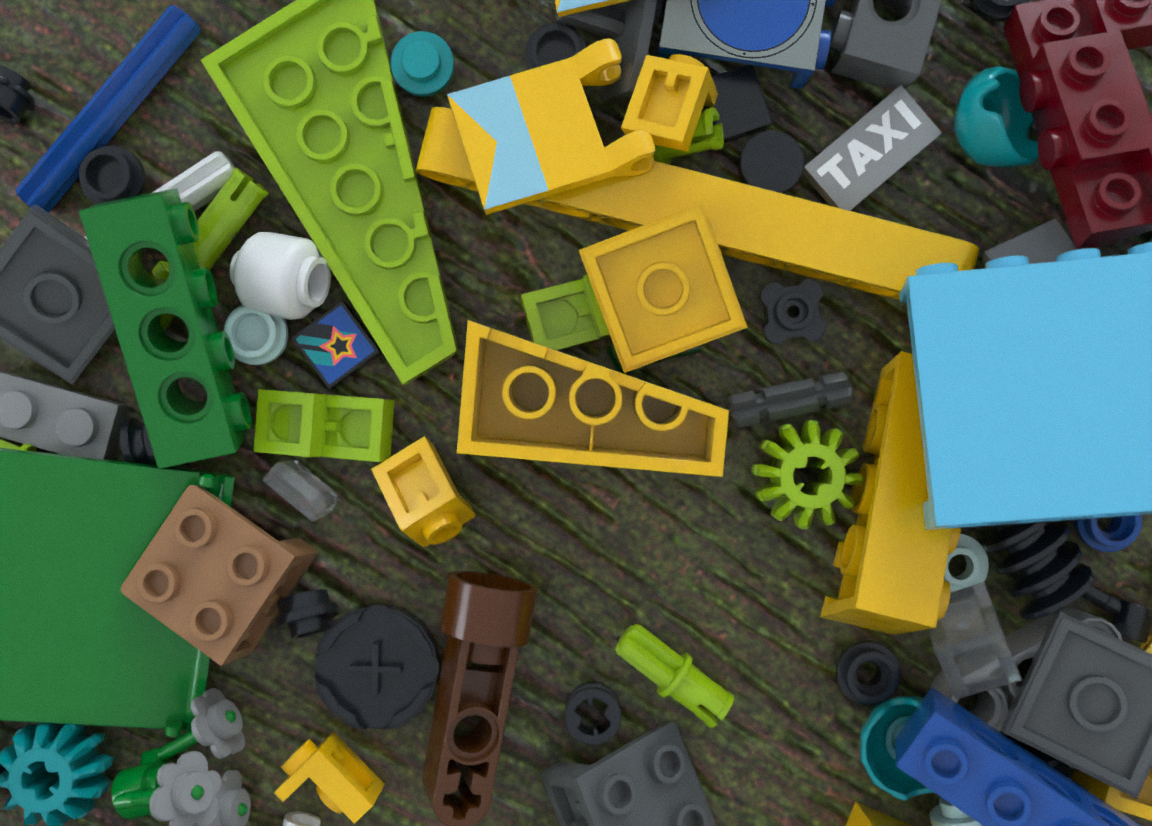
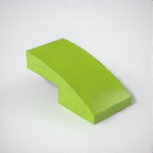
M587 274L579 280L528 292L520 296L530 337L534 343L561 351L611 337Z
M258 389L253 452L383 462L391 456L395 400Z

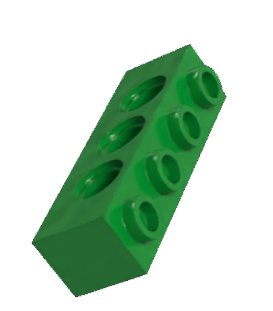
M178 188L100 203L79 210L158 469L236 453L247 435L246 430H250L252 427L251 412L245 394L243 392L235 393L229 372L230 369L235 367L234 351L227 332H218L211 308L217 306L216 286L210 270L207 267L200 268L193 245V242L199 241V227L191 204L189 202L181 203ZM145 248L156 249L167 258L170 266L168 279L155 278L145 270L142 263V253ZM168 313L181 318L189 331L188 341H176L169 338L162 330L161 315ZM189 377L199 381L207 392V400L198 402L184 396L179 388V378Z

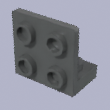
M665 721L592 765L559 761L540 772L560 826H716L680 730L675 722Z

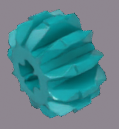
M40 722L38 725L30 723L16 731L15 736L12 737L13 744L2 749L0 753V764L6 769V771L0 774V787L9 789L11 794L2 810H12L18 806L24 809L23 826L35 825L41 819H44L47 826H63L71 818L74 820L76 818H83L94 809L95 798L98 799L106 793L109 785L112 783L102 772L112 766L115 757L99 754L96 748L104 740L105 733H95L87 737L84 735L85 725Z

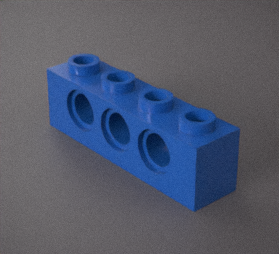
M933 687L895 738L896 767L983 826H1141Z

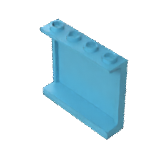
M1152 242L1128 249L1127 255L1101 257L1099 249L1086 248L1062 253L1056 257V262L1029 264L1028 257L1007 256L987 262L985 264L986 269L958 271V265L954 263H937L918 268L915 271L916 276L907 277L899 297L900 303H907L929 497V500L923 503L926 530L1152 514Z

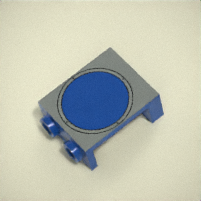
M666 0L657 57L669 59L671 55L681 54L793 71L790 87L803 89L815 69L823 70L826 64L831 31L821 28L825 7L832 8L835 0Z

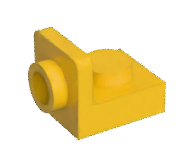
M674 54L669 59L646 55L621 126L624 134L643 129L650 133L654 145L688 152L703 106L714 107L718 96L709 68L705 67L700 61L686 55Z
M425 436L371 469L400 530L422 547L429 546L430 544H441L454 538L462 530V525L475 517L471 505L458 493L435 446Z
M333 731L318 747L308 739L284 762L281 768L288 776L274 794L284 802L304 781L310 778L316 784V791L322 802L332 811L339 814L344 813L355 824L373 807L385 784Z

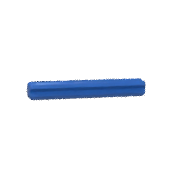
M175 5L168 6L16 187V194L29 207L37 204L47 212L52 210L78 179L83 159L90 152L105 146L200 34V27L197 22L181 8Z

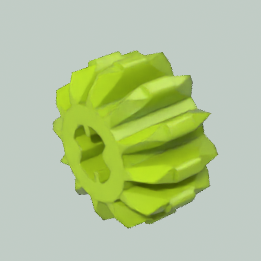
M806 420L802 426L800 437L792 425L784 424L780 426L779 436L784 445L783 448L769 440H763L759 445L763 453L773 458L771 466L757 463L751 467L752 474L760 477H770L771 479L770 483L759 487L755 491L757 499L763 502L778 497L772 507L771 516L778 521H783L794 510L795 526L800 529L809 528L813 512H815L817 518L823 524L829 526L835 523V514L831 506L832 502L848 510L852 509L855 504L851 496L842 492L844 484L857 486L861 485L864 481L861 474L845 472L844 466L855 462L859 458L857 449L845 448L835 452L842 441L843 432L837 428H831L820 439V427L817 421ZM808 457H811L813 460L809 463V466L819 468L818 481H808L805 491H800L804 483L794 480L795 468L806 467Z

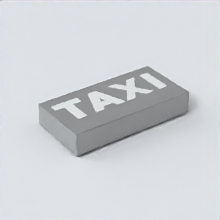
M900 85L804 166L802 174L829 206L850 211L942 132L904 87Z

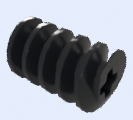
M1064 520L973 527L974 529L988 527L996 529L997 532L984 542L983 547L987 552L1007 550L1009 555L996 564L995 569L998 574L1004 575L1018 572L1021 576L1007 588V592L1010 597L1031 595L1032 600L1019 609V615L1025 620L1042 618L1067 607L1090 589L1095 580L1091 568L1079 563L1082 558L1079 545L1072 541H1066L1070 530Z

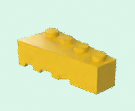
M468 320L457 453L723 477L729 410Z
M901 351L881 369L862 446L863 451L873 454L871 464L864 463L858 474L863 476V483L852 486L850 496L855 501L852 511L858 513L856 525L853 524L849 528L844 542L839 541L833 563L834 567L840 568L843 578L838 598L825 595L820 615L822 618L890 635L933 629L937 626V620H941L944 617L951 593L950 583L944 580L947 557L954 552L961 532V528L925 529L923 503L928 501L929 497L913 355Z

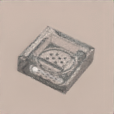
M297 460L277 462L262 480L312 522L326 517L340 500L338 498L339 495Z

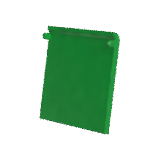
M0 448V720L165 729V735L168 737H179L182 734V730L191 731V723L195 716L191 711L190 703L192 699L202 696L203 692L206 691L210 658L123 595L120 588L188 486H202L231 507L234 476L211 471L175 467L158 469L157 465Z

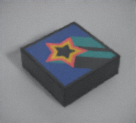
M344 301L339 302L291 338L328 389H335L382 354L377 343Z

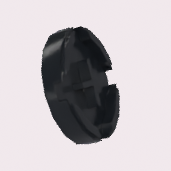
M382 602L357 606L335 620L319 641L315 655L316 674L314 677L317 692L330 713L350 727L364 730L367 728H384L383 730L399 728L420 714L436 690L441 669L438 644L425 622L404 607Z

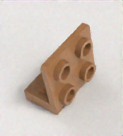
M190 485L186 488L127 576L120 590L123 595L217 664L223 666L251 655L279 613L277 601L292 594L319 551L301 538L276 540L202 486Z

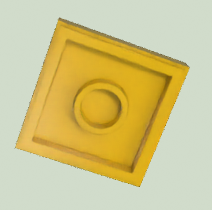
M703 203L578 250L624 373L748 328Z

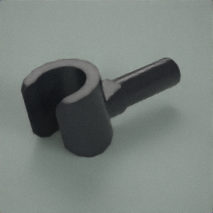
M1093 585L1081 596L1099 608L1113 612L1110 623L1116 627L1122 637L1141 643L1147 642L1152 627V613L1149 609L1107 594Z

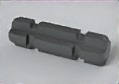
M836 372L818 376V381L815 382L812 378L761 388L759 394H754L753 390L732 394L727 398V410H729V418L732 425L742 428L760 424L761 418H766V421L770 422L819 411V406L831 409L849 405L853 400L852 388L848 375L845 372Z

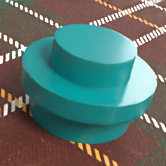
M426 31L410 33L403 37L393 49L391 55L392 74L398 85L409 94L419 97L435 95L447 87L454 74L455 63L452 51L448 44L434 33Z

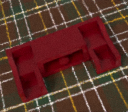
M1041 0L1015 5L1003 30L1020 78V101L1023 109L1028 113L1031 112L1039 136L1038 156L1042 166L1047 170L1050 169L1076 250L1109 246L1124 239L1152 231V116L1128 53L1130 49L1152 46V0Z

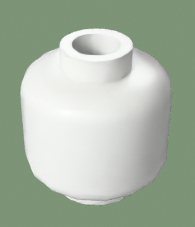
M257 232L248 238L241 249L233 256L230 264V279L244 307L269 314L270 316L292 320L304 318L316 307L324 303L331 285V269L326 263L327 260L323 258L315 243L311 240L274 232Z

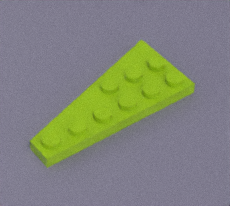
M295 0L201 59L202 64L321 255L327 260L326 263L402 385L411 383L459 353L375 0Z

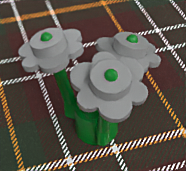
M210 688L203 692L202 696L192 699L190 703L191 711L195 716L191 723V731L162 747L144 751L141 755L140 765L124 768L117 774L113 781L111 796L115 810L123 818L134 819L152 815L157 820L169 821V826L246 825L250 816L251 800L246 789L242 788L240 772L237 770H227L221 779L217 771H208L207 759L198 751L182 754L177 763H167L169 758L198 742L203 746H210L213 755L218 759H223L229 754H236L245 747L241 713L234 703L225 699L218 689Z

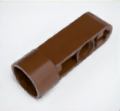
M453 571L449 573L439 627L448 636L422 774V784L436 817L445 826H474L484 818L490 807L519 647L528 644L538 590L535 585L520 579L479 571ZM469 661L489 665V669L468 667L466 664ZM470 715L481 716L480 722L473 732L463 736L453 734L456 725L463 718ZM461 774L466 783H459Z

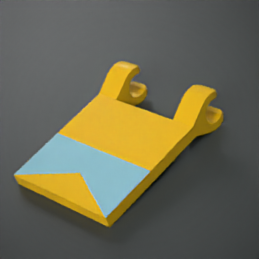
M610 38L603 39L589 45L570 58L447 94L485 215L609 177L644 174L654 167L653 155L655 154V145L650 133L642 129L628 133L606 147L603 146L582 87L606 86L617 82L621 78L619 64L621 63L622 55L615 40Z

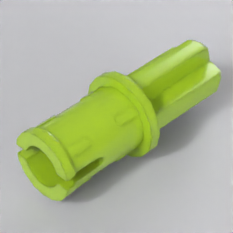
M639 624L627 628L619 638L615 647L616 653L657 684V694L661 697L671 696L694 713L709 728L718 725V719L714 717L715 715L721 721L727 715L734 702V695L692 664L693 657L686 652L681 655L677 654Z

